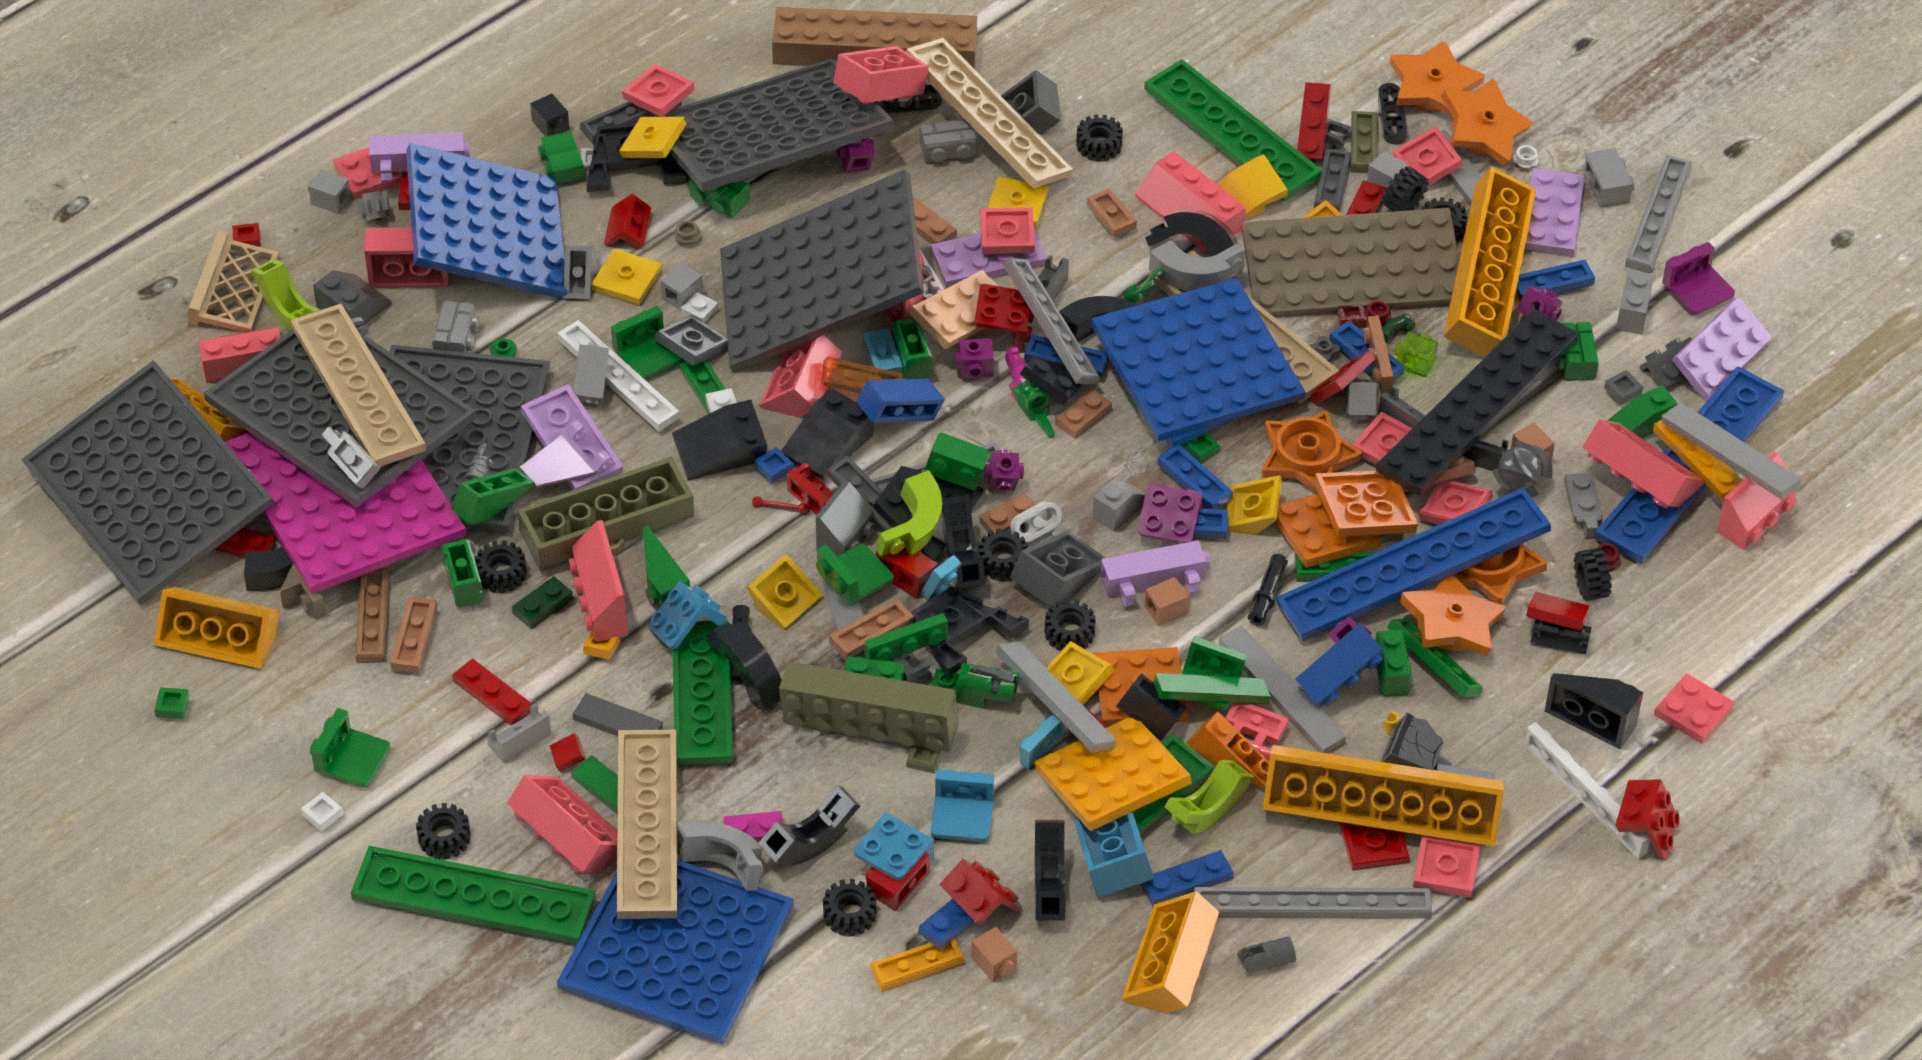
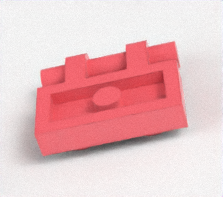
M1233 703L1225 717L1241 734L1244 733L1255 738L1254 742L1248 741L1267 760H1270L1272 749L1265 747V743L1278 745L1288 727L1289 721L1286 717L1250 703Z

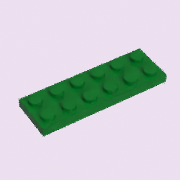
M696 621L678 648L672 649L676 765L733 763L730 660L707 643L705 636L719 626L713 621Z

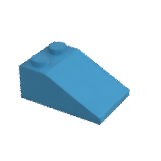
M1133 811L1092 831H1089L1079 818L1074 819L1087 867L1098 897L1113 894L1119 890L1154 879Z

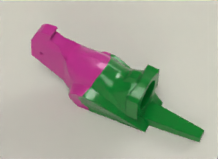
M1017 347L1008 349L1005 360L1013 382L1009 384L1011 395L1030 421L1036 420L1049 438L1055 436L1054 430L1047 418L1050 415L1048 405L1050 404V395L1020 375L1026 363L1020 356Z

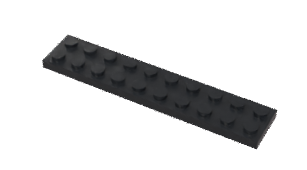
M1534 309L1376 464V471L1421 497L1578 341L1579 333Z

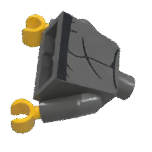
M1396 712L1388 714V721H1383V730L1385 733L1391 734L1380 762L1436 771L1438 764L1452 765V763L1439 756L1444 741L1435 733L1427 720L1415 718L1408 712L1401 719Z

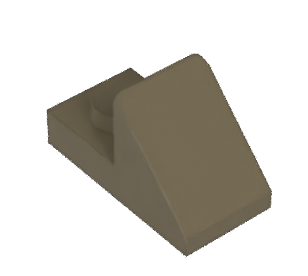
M293 564L280 590L282 607L287 608L301 602L304 610H310L315 620L325 616L322 595L320 592L311 594Z

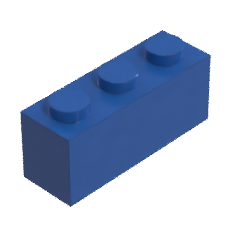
M929 379L867 380L856 400L873 423L934 420L945 401L944 397Z
M1360 623L1297 676L1295 680L1319 708L1323 705L1328 707L1339 698V691L1345 686L1351 688L1361 679L1359 674L1366 668L1370 670L1375 668L1383 660L1381 656L1385 652Z

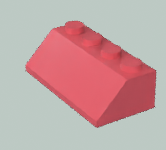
M1175 151L1169 153L1153 165L1135 193V197L1164 221V216L1185 210L1202 211L1220 219L1230 228L1234 235L1242 231V222H1245L1246 207ZM1182 233L1184 237L1204 253H1209L1205 244L1199 238Z
M1599 419L1582 448L1590 452L1588 454L1590 459L1599 464L1606 463L1611 467L1609 470L1611 473L1621 479L1627 477L1633 481L1631 484L1633 488L1644 494L1646 491L1655 496L1653 501L1664 508H1668V506L1680 507L1705 482V480L1616 422Z
M603 520L596 521L572 546L573 558L568 559L571 575L577 576L573 577L576 594H582V596H579L581 612H587V615H584L587 632L592 631L594 641L598 642L609 640L613 637L628 636L624 593Z
M523 775L507 805L515 811L514 815L518 819L527 822L534 828L533 832L538 837L547 840L553 845L552 849L554 852L566 857L572 863V868L581 874L601 873L617 861L618 830L558 776Z

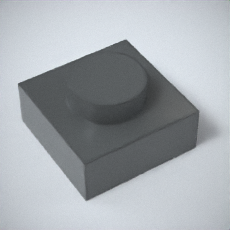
M1627 370L1605 381L1604 388L1620 405L1641 395L1643 392V386Z

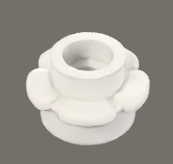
M1528 145L1519 147L1517 153L1513 156L1514 162L1518 163V166L1523 169L1535 167L1539 162L1537 150Z

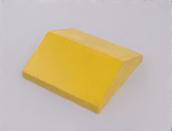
M1280 475L1230 486V489L1233 491V499L1228 501L1226 509L1228 510V532L1258 534L1276 521L1282 482Z
M787 554L783 555L746 588L760 613L783 630L823 596Z

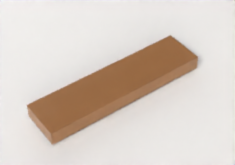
M380 568L360 576L356 641L357 663L385 662L389 590L388 568Z

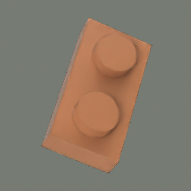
M1110 188L1087 197V206L1114 238L1136 229V219Z
M1091 389L1055 418V425L1076 439L1112 410V402L1094 389Z
M1024 492L979 515V523L987 532L992 530L996 534V529L1001 528L1002 533H1006V529H1010L1011 521L1016 515L1036 504Z

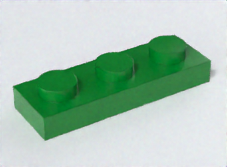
M941 613L865 640V658L889 661L892 658L903 654H910L928 645L938 644L942 640L948 639V621L944 614Z

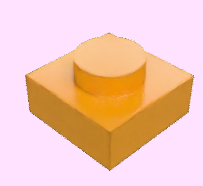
M591 631L583 645L584 655L610 660L620 644V637L595 642Z

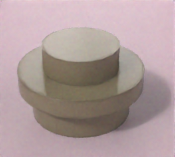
M689 220L680 222L674 231L676 241L684 245L696 243L701 236L697 224Z

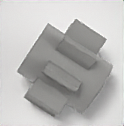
M381 191L362 194L363 201L357 202L359 214H365L366 220L386 217L385 210L390 209L388 197H382Z

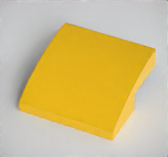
M1264 154L1241 165L1218 183L1219 187L1246 207L1245 220L1264 213L1265 205L1288 196L1286 186Z

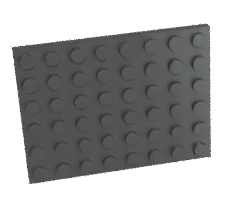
M834 58L672 109L663 116L684 117L687 124L669 153L703 192L716 190L719 186L729 183L740 182L742 179L753 175H762L768 170L786 167L793 162L810 159L826 151H835L838 147L856 144L872 136L883 135L887 131L894 129V122L875 101L873 104H864L859 101V98L845 93L842 90L843 88L833 83L837 64Z
M906 169L720 248L727 339H729V367L734 372L924 293L911 178Z
M293 329L204 392L206 402L355 507L360 506L476 419V411L359 332L426 445V451L381 466L380 470L362 489L355 485L327 453L331 444L322 436V433L328 426L335 431L337 430L340 434L345 431L358 443L359 441Z
M391 345L389 351L391 354L476 411L475 420L421 459L451 506L453 505L459 484L472 480L464 478V476L471 472L468 468L474 465V463H471L474 455H481L477 449L483 443H486L487 446L482 455L488 457L486 464L490 469L483 476L512 468H517L524 473L520 466L528 459L534 431L521 413V405L544 395L551 369L550 361ZM489 459L493 461L492 465L489 463ZM517 499L487 521L473 525L462 523L468 529L509 533Z
M154 360L21 459L140 605L275 503L271 495Z

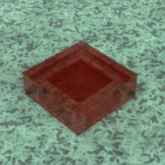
M1362 304L1338 305L1336 314L1339 327L1348 321L1358 328L1367 327L1366 314Z

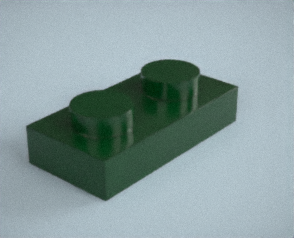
M553 576L513 605L512 614L532 629L572 600L573 591Z

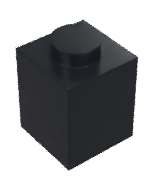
M553 93L530 103L532 122L544 136L563 133L570 129L568 111Z

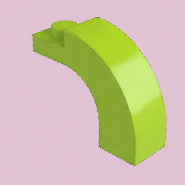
M273 259L251 270L267 305L287 331L290 332L292 330L291 320L320 310L307 304L300 296L290 278L285 263Z
M929 470L905 479L900 495L909 507L912 519L880 533L876 545V550L880 556L889 553L896 554L904 547L911 556L920 551L931 540L941 514L942 496L938 484Z
M1220 760L1200 789L1186 798H1169L1164 808L1172 813L1171 818L1181 824L1192 834L1200 833L1213 826L1232 809L1244 794L1254 776L1233 760Z

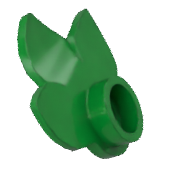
M1154 270L1150 273L1147 280L1138 287L1134 283L1123 290L1122 294L1124 296L1122 299L1134 304L1146 296L1143 291L1153 285L1151 281L1155 280L1156 276L1165 273V270Z

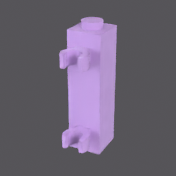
M463 132L369 136L371 173H381L382 182H392V172L408 171L406 149L410 143L470 157L469 142H464Z
M1193 541L1105 558L1101 562V579L1108 598L1121 595L1124 607L1135 605L1133 598L1136 596L1135 592L1145 591L1147 588L1173 577L1180 584H1186L1190 595L1200 593L1198 584H1201L1200 580L1205 579L1206 567H1209V557L1206 550L1202 551L1199 541Z

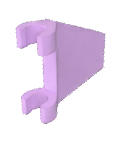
M575 420L562 435L521 465L520 469L539 488L606 471L613 465L610 461L611 457L603 450L591 460L575 442L581 440L586 433L583 430V425L578 420Z

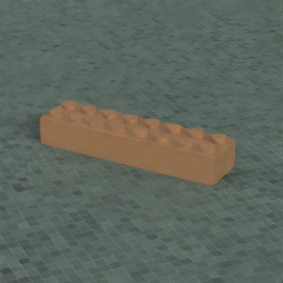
M776 7L772 38L773 64L809 66L831 58L837 61L838 54L893 46L906 51L907 48L944 38L975 70L978 16Z

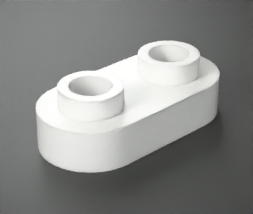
M1040 502L1012 519L1010 524L1011 534L1013 535L1016 531L1019 533V538L1022 536L1025 538V542L1033 541L1060 524L1062 511L1056 503ZM1046 510L1047 518L1044 520L1042 514ZM1022 523H1024L1025 529L1023 532L1020 531V525Z

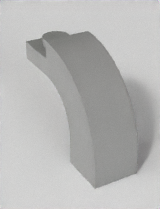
M1170 240L1150 251L1149 270L1153 272L1157 269H1163L1165 273L1156 276L1157 278L1174 288L1191 291L1230 280L1232 273H1237L1244 267L1245 248L1240 243H1237L1215 256L1199 258L1186 254Z
M698 820L677 821V853L682 862L712 861L723 864L735 872L746 891L757 890L759 878L763 875V866L760 861L762 847L754 838L739 829L721 823Z

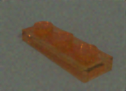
M826 356L823 361L821 385L861 393L867 380L903 379V374Z

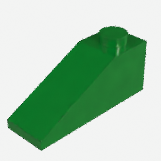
M1662 385L1639 395L1606 421L1619 423L1640 438L1655 433L1653 431L1654 423L1662 420V415L1677 406L1678 403Z
M517 468L465 481L459 484L451 510L458 515L462 522L468 525L487 521L531 489L535 482Z
M647 525L643 527L647 589H645L648 600L652 604L656 603L660 608L667 599L669 592L677 585L679 580L689 587L690 580Z

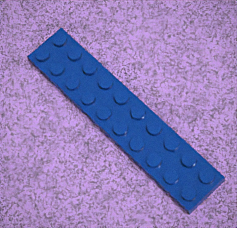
M1737 366L1697 413L1745 443L1783 398L1784 390ZM1669 447L1666 448L1663 452L1664 454L1693 472ZM1704 483L1680 507L1668 506V508H1664L1654 502L1653 498L1655 496L1646 491L1644 494L1632 488L1598 527L1594 538L1603 543L1613 544L1619 552L1642 564L1706 489L1707 485Z
M1523 487L1277 596V605L1303 642L1334 628L1349 616L1352 619L1401 598L1403 592L1422 589L1550 532L1551 523Z

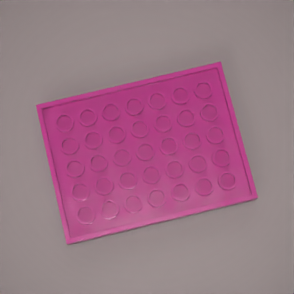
M249 432L225 441L227 446L275 501L273 505L262 513L311 594L466 536L465 526L458 515L451 510L452 506L422 460L418 461L360 506L355 507Z

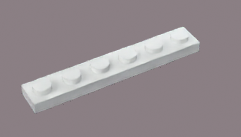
M579 320L557 333L558 341L576 357L578 356L579 344L609 348ZM609 348L605 383L658 432L680 419V411Z
M1536 722L1528 726L1524 745L1637 859L1646 855L1650 843L1647 832H1619L1615 824L1621 806L1610 797L1609 792L1604 787H1600L1591 778L1590 773L1585 768H1581L1572 759L1571 754L1566 749H1562L1553 740L1552 735L1547 730H1543Z

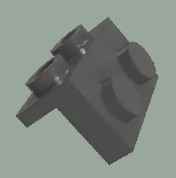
M1678 337L1665 345L1667 349L1665 352L1661 353L1657 349L1645 356L1647 362L1639 366L1641 371L1649 368L1659 386L1663 385L1665 388L1681 380L1685 376L1671 359L1692 338L1689 337L1681 342Z

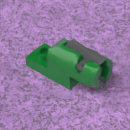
M963 663L960 673H954L949 677L941 669L936 668L930 686L953 689L956 693L957 703L984 709L987 699L999 702L1014 701V693H1017L1019 673L1003 670L1002 668H988L982 665L977 666Z

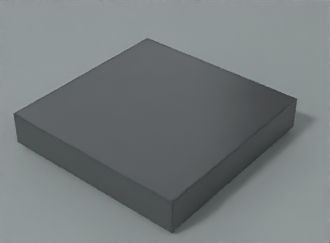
M690 315L657 331L654 340L695 366L727 350L729 339L693 315Z

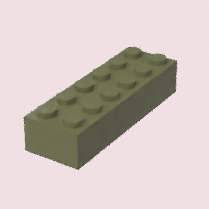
M669 457L517 509L519 531L539 569L542 570L573 558L572 546L596 521L603 520L609 545L612 543L616 544L622 538L625 541L642 535L643 527L647 525L651 531L694 517V496L673 458Z
M789 661L779 687L784 723L795 727L803 726L825 732L832 731L849 736L873 738L877 741L901 743L905 746L918 745L919 747L929 748L934 751L950 752L959 725L956 693L953 689Z

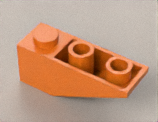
M1217 711L1198 727L1186 743L1215 767L1220 760H1233L1254 776L1251 784L1265 790L1269 761Z

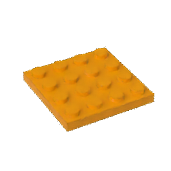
M1129 717L1105 728L1117 740L1114 749L1090 752L1079 740L1034 761L1036 771L1089 831L1192 784L1191 775L1141 721H1136Z

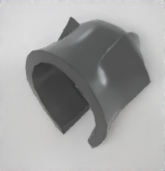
M1515 441V447L1507 450L1502 455L1498 468L1492 470L1497 482L1508 492L1512 493L1524 487L1528 494L1533 497L1539 495L1533 485L1540 483V476L1552 478L1553 470L1551 460L1542 448Z

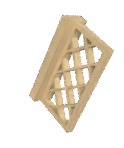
M217 231L189 306L188 325L198 327L200 322L240 332L252 331L263 296L257 284L252 285L248 278L253 276L252 271L249 270L243 273L238 265L249 262L255 269L259 267L255 261L256 258L264 257L270 259V261L273 259L277 260L279 252L227 239L228 233ZM232 249L242 252L244 256L234 260L229 253ZM233 268L237 275L226 279L222 272ZM242 281L247 288L236 292L231 285ZM226 287L230 295L219 298L215 291ZM252 294L256 301L245 305L241 297ZM235 300L239 308L228 311L224 304ZM219 307L223 314L214 316L207 314L210 309ZM245 313L249 320L246 324L236 321L234 317Z

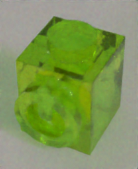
M1408 332L1403 341H1398L1394 355L1405 366L1404 371L1426 378L1436 360L1438 342L1426 334Z

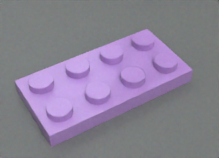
M1533 168L1530 186L1536 189L1524 250L1574 256L1585 175Z
M1035 231V253L982 254L981 233L930 245V252L946 289L981 270L990 278L1008 275L1003 266L1007 258L1027 259L1032 269L1045 266V260L1047 259Z
M1738 296L1718 313L1671 360L1706 401L1710 399L1737 366L1742 368L1772 337Z
M569 384L521 405V413L544 448L562 435L572 422L578 420L583 425L586 435L575 443L591 460L603 450L611 457L610 461L613 465L608 470L568 480L567 483L572 490L623 472L622 463Z

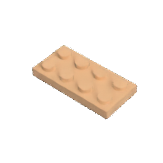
M981 270L912 306L909 314L944 349H947L957 344L959 340H964L985 329L974 324L979 288L981 284L998 285Z

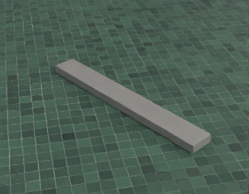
M1194 887V892L1197 891L1219 911L1218 917L1220 918L1432 917L1430 888Z

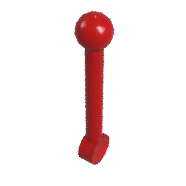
M759 496L752 499V505L755 508L770 506L798 510L802 514L808 511L806 503L796 505L766 501Z

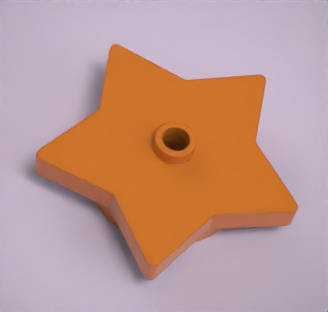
M1444 41L1422 55L1392 54L1390 56L1389 63L1402 81L1397 105H1414L1426 111H1442L1452 116L1441 97L1444 90L1448 88L1471 91L1484 83L1485 75L1458 63Z
M1491 79L1475 92L1447 88L1441 94L1444 103L1452 115L1450 145L1466 147L1475 153L1489 155L1503 166H1506L1511 159L1513 139L1526 132L1533 122L1507 105L1496 81Z
M1326 410L1313 417H1299L1288 422L1265 421L1264 430L1272 451L1262 467V477L1280 475L1281 478L1297 479L1309 489L1318 493L1314 484L1316 473H1333L1361 460L1362 451L1340 438L1337 430L1332 426L1329 413Z
M1520 544L1453 575L1465 587L1477 588L1493 602L1502 605L1516 582L1547 571V561L1525 547L1524 544Z
M1454 575L1446 577L1434 590L1403 592L1400 603L1418 619V628L1422 634V646L1424 648L1439 647L1449 651L1472 650L1485 656H1489L1492 648L1489 628L1503 616L1506 609L1504 605L1472 595Z

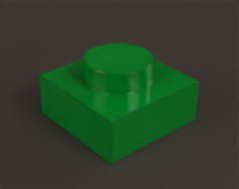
M160 687L154 709L155 716L184 719L190 697L188 689Z

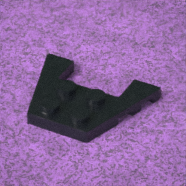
M637 122L598 126L586 191L589 193L610 190L607 170L659 165L663 184L687 182V173L678 166L677 161L670 153H668L666 158H622L619 150Z
M901 465L875 501L873 508L893 528L912 519L911 511L900 494L905 479L923 473V471ZM933 476L938 484L942 498L968 494L970 496L971 511L984 492V489L978 486L976 491ZM932 536L931 540L920 552L936 562L944 551L946 543Z
M953 587L911 611V614L914 616L913 623L941 613L946 617L948 621V639L942 640L938 644L928 645L927 647L947 677L961 670L962 664L967 663V657L953 647V645L988 624L994 626L1009 639L1029 627V619L1020 615L1019 618L1008 615L1007 609L999 606L994 609L984 605L982 599Z

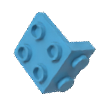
M679 580L677 585L669 592L667 599L659 610L653 614L648 627L668 647L674 650L678 648L701 615L719 626L725 622L727 617L719 610L721 605L709 597L706 591L697 585L692 589Z
M936 770L931 836L943 839L986 842L989 839L994 800V775L982 772L969 773L955 770Z
M886 812L854 848V856L898 881L904 879L925 852L930 855V863L934 860V839Z

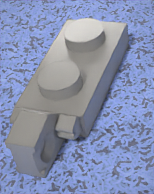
M328 426L322 433V436L331 444L327 452L329 456L355 485L363 489L380 470L379 465L347 432L343 431L340 434L337 430L335 431Z
M1593 473L1565 474L1564 483L1573 523H1576V525L1582 524L1585 539L1594 538L1595 531L1598 529L1597 523L1602 521V513Z

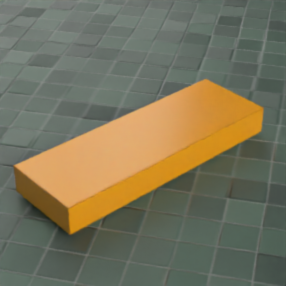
M954 938L942 949H939L932 943H928L870 963V970L880 991L883 992L964 964V956Z

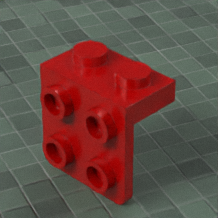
M981 284L974 324L978 327L1014 333L1012 348L1017 347L1019 352L1022 353L1024 343H1029L1031 339L1032 327H1028V323H1033L1034 314L1019 290Z
M1661 779L1628 780L1615 825L1619 832H1647L1658 858L1666 860L1669 850L1673 848L1675 828L1680 824V815L1671 802L1670 792L1666 791Z
M962 858L939 884L980 925L985 922L1001 903L1016 912L1022 909L1016 902L1019 897L1007 886L1004 888L998 882L1000 878L988 867L985 869L977 861H974L972 864Z

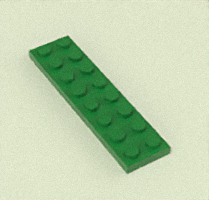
M1183 59L1144 82V90L1239 166L1264 154L1288 190V196L1282 198V201L1288 200L1320 178L1322 170Z
M368 846L351 890L352 900L577 944L586 928L596 899V890Z

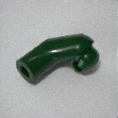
M1403 314L1385 323L1382 327L1385 343L1400 328L1405 333L1414 329L1416 323L1411 319L1410 315Z

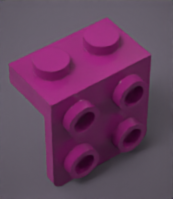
M1709 242L1700 246H1694L1679 256L1671 257L1666 261L1662 283L1693 315L1701 314L1732 299L1735 294V290L1711 266L1715 248Z
M1148 483L1138 525V534L1144 537L1177 543L1192 542L1199 508L1202 509L1203 506L1202 493L1190 489H1179L1163 484Z

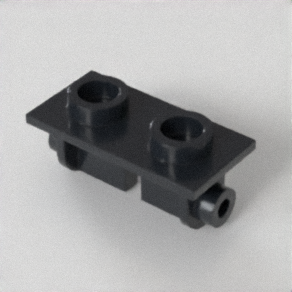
M1535 619L1530 643L1586 655L1592 627L1583 625L1579 631Z

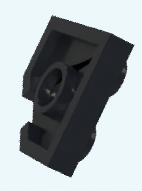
M1034 357L1024 366L1020 373L1021 376L1062 405H1065L1083 385L1076 384L1064 364Z

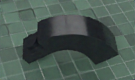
M1196 210L1179 211L1164 216L1168 227H1165L1164 223L1149 229L1151 235L1145 237L1150 247L1176 234H1190L1199 238L1205 244L1211 257L1238 243L1235 235L1224 222L1211 214Z
M1092 296L1077 300L1059 312L1079 343L1087 336L1095 333L1091 327L1092 318L1137 305L1118 297Z
M966 494L942 498V526L947 557L949 559L954 555L961 562L956 571L958 576L954 580L956 587L961 589L986 585L983 557L978 552L974 535L970 496Z
M283 546L267 552H246L244 577L247 591H266L283 586L293 565Z
M741 622L734 626L730 623L723 624L705 636L708 645L725 655L735 666L743 680L749 701L763 710L781 701L779 687L782 679L764 646Z
M837 785L819 808L808 818L791 825L777 821L761 839L759 845L776 863L796 865L806 862L826 851L848 831L844 825L860 808V805L844 787Z
M1035 820L1034 894L1036 920L1065 921L1064 820Z

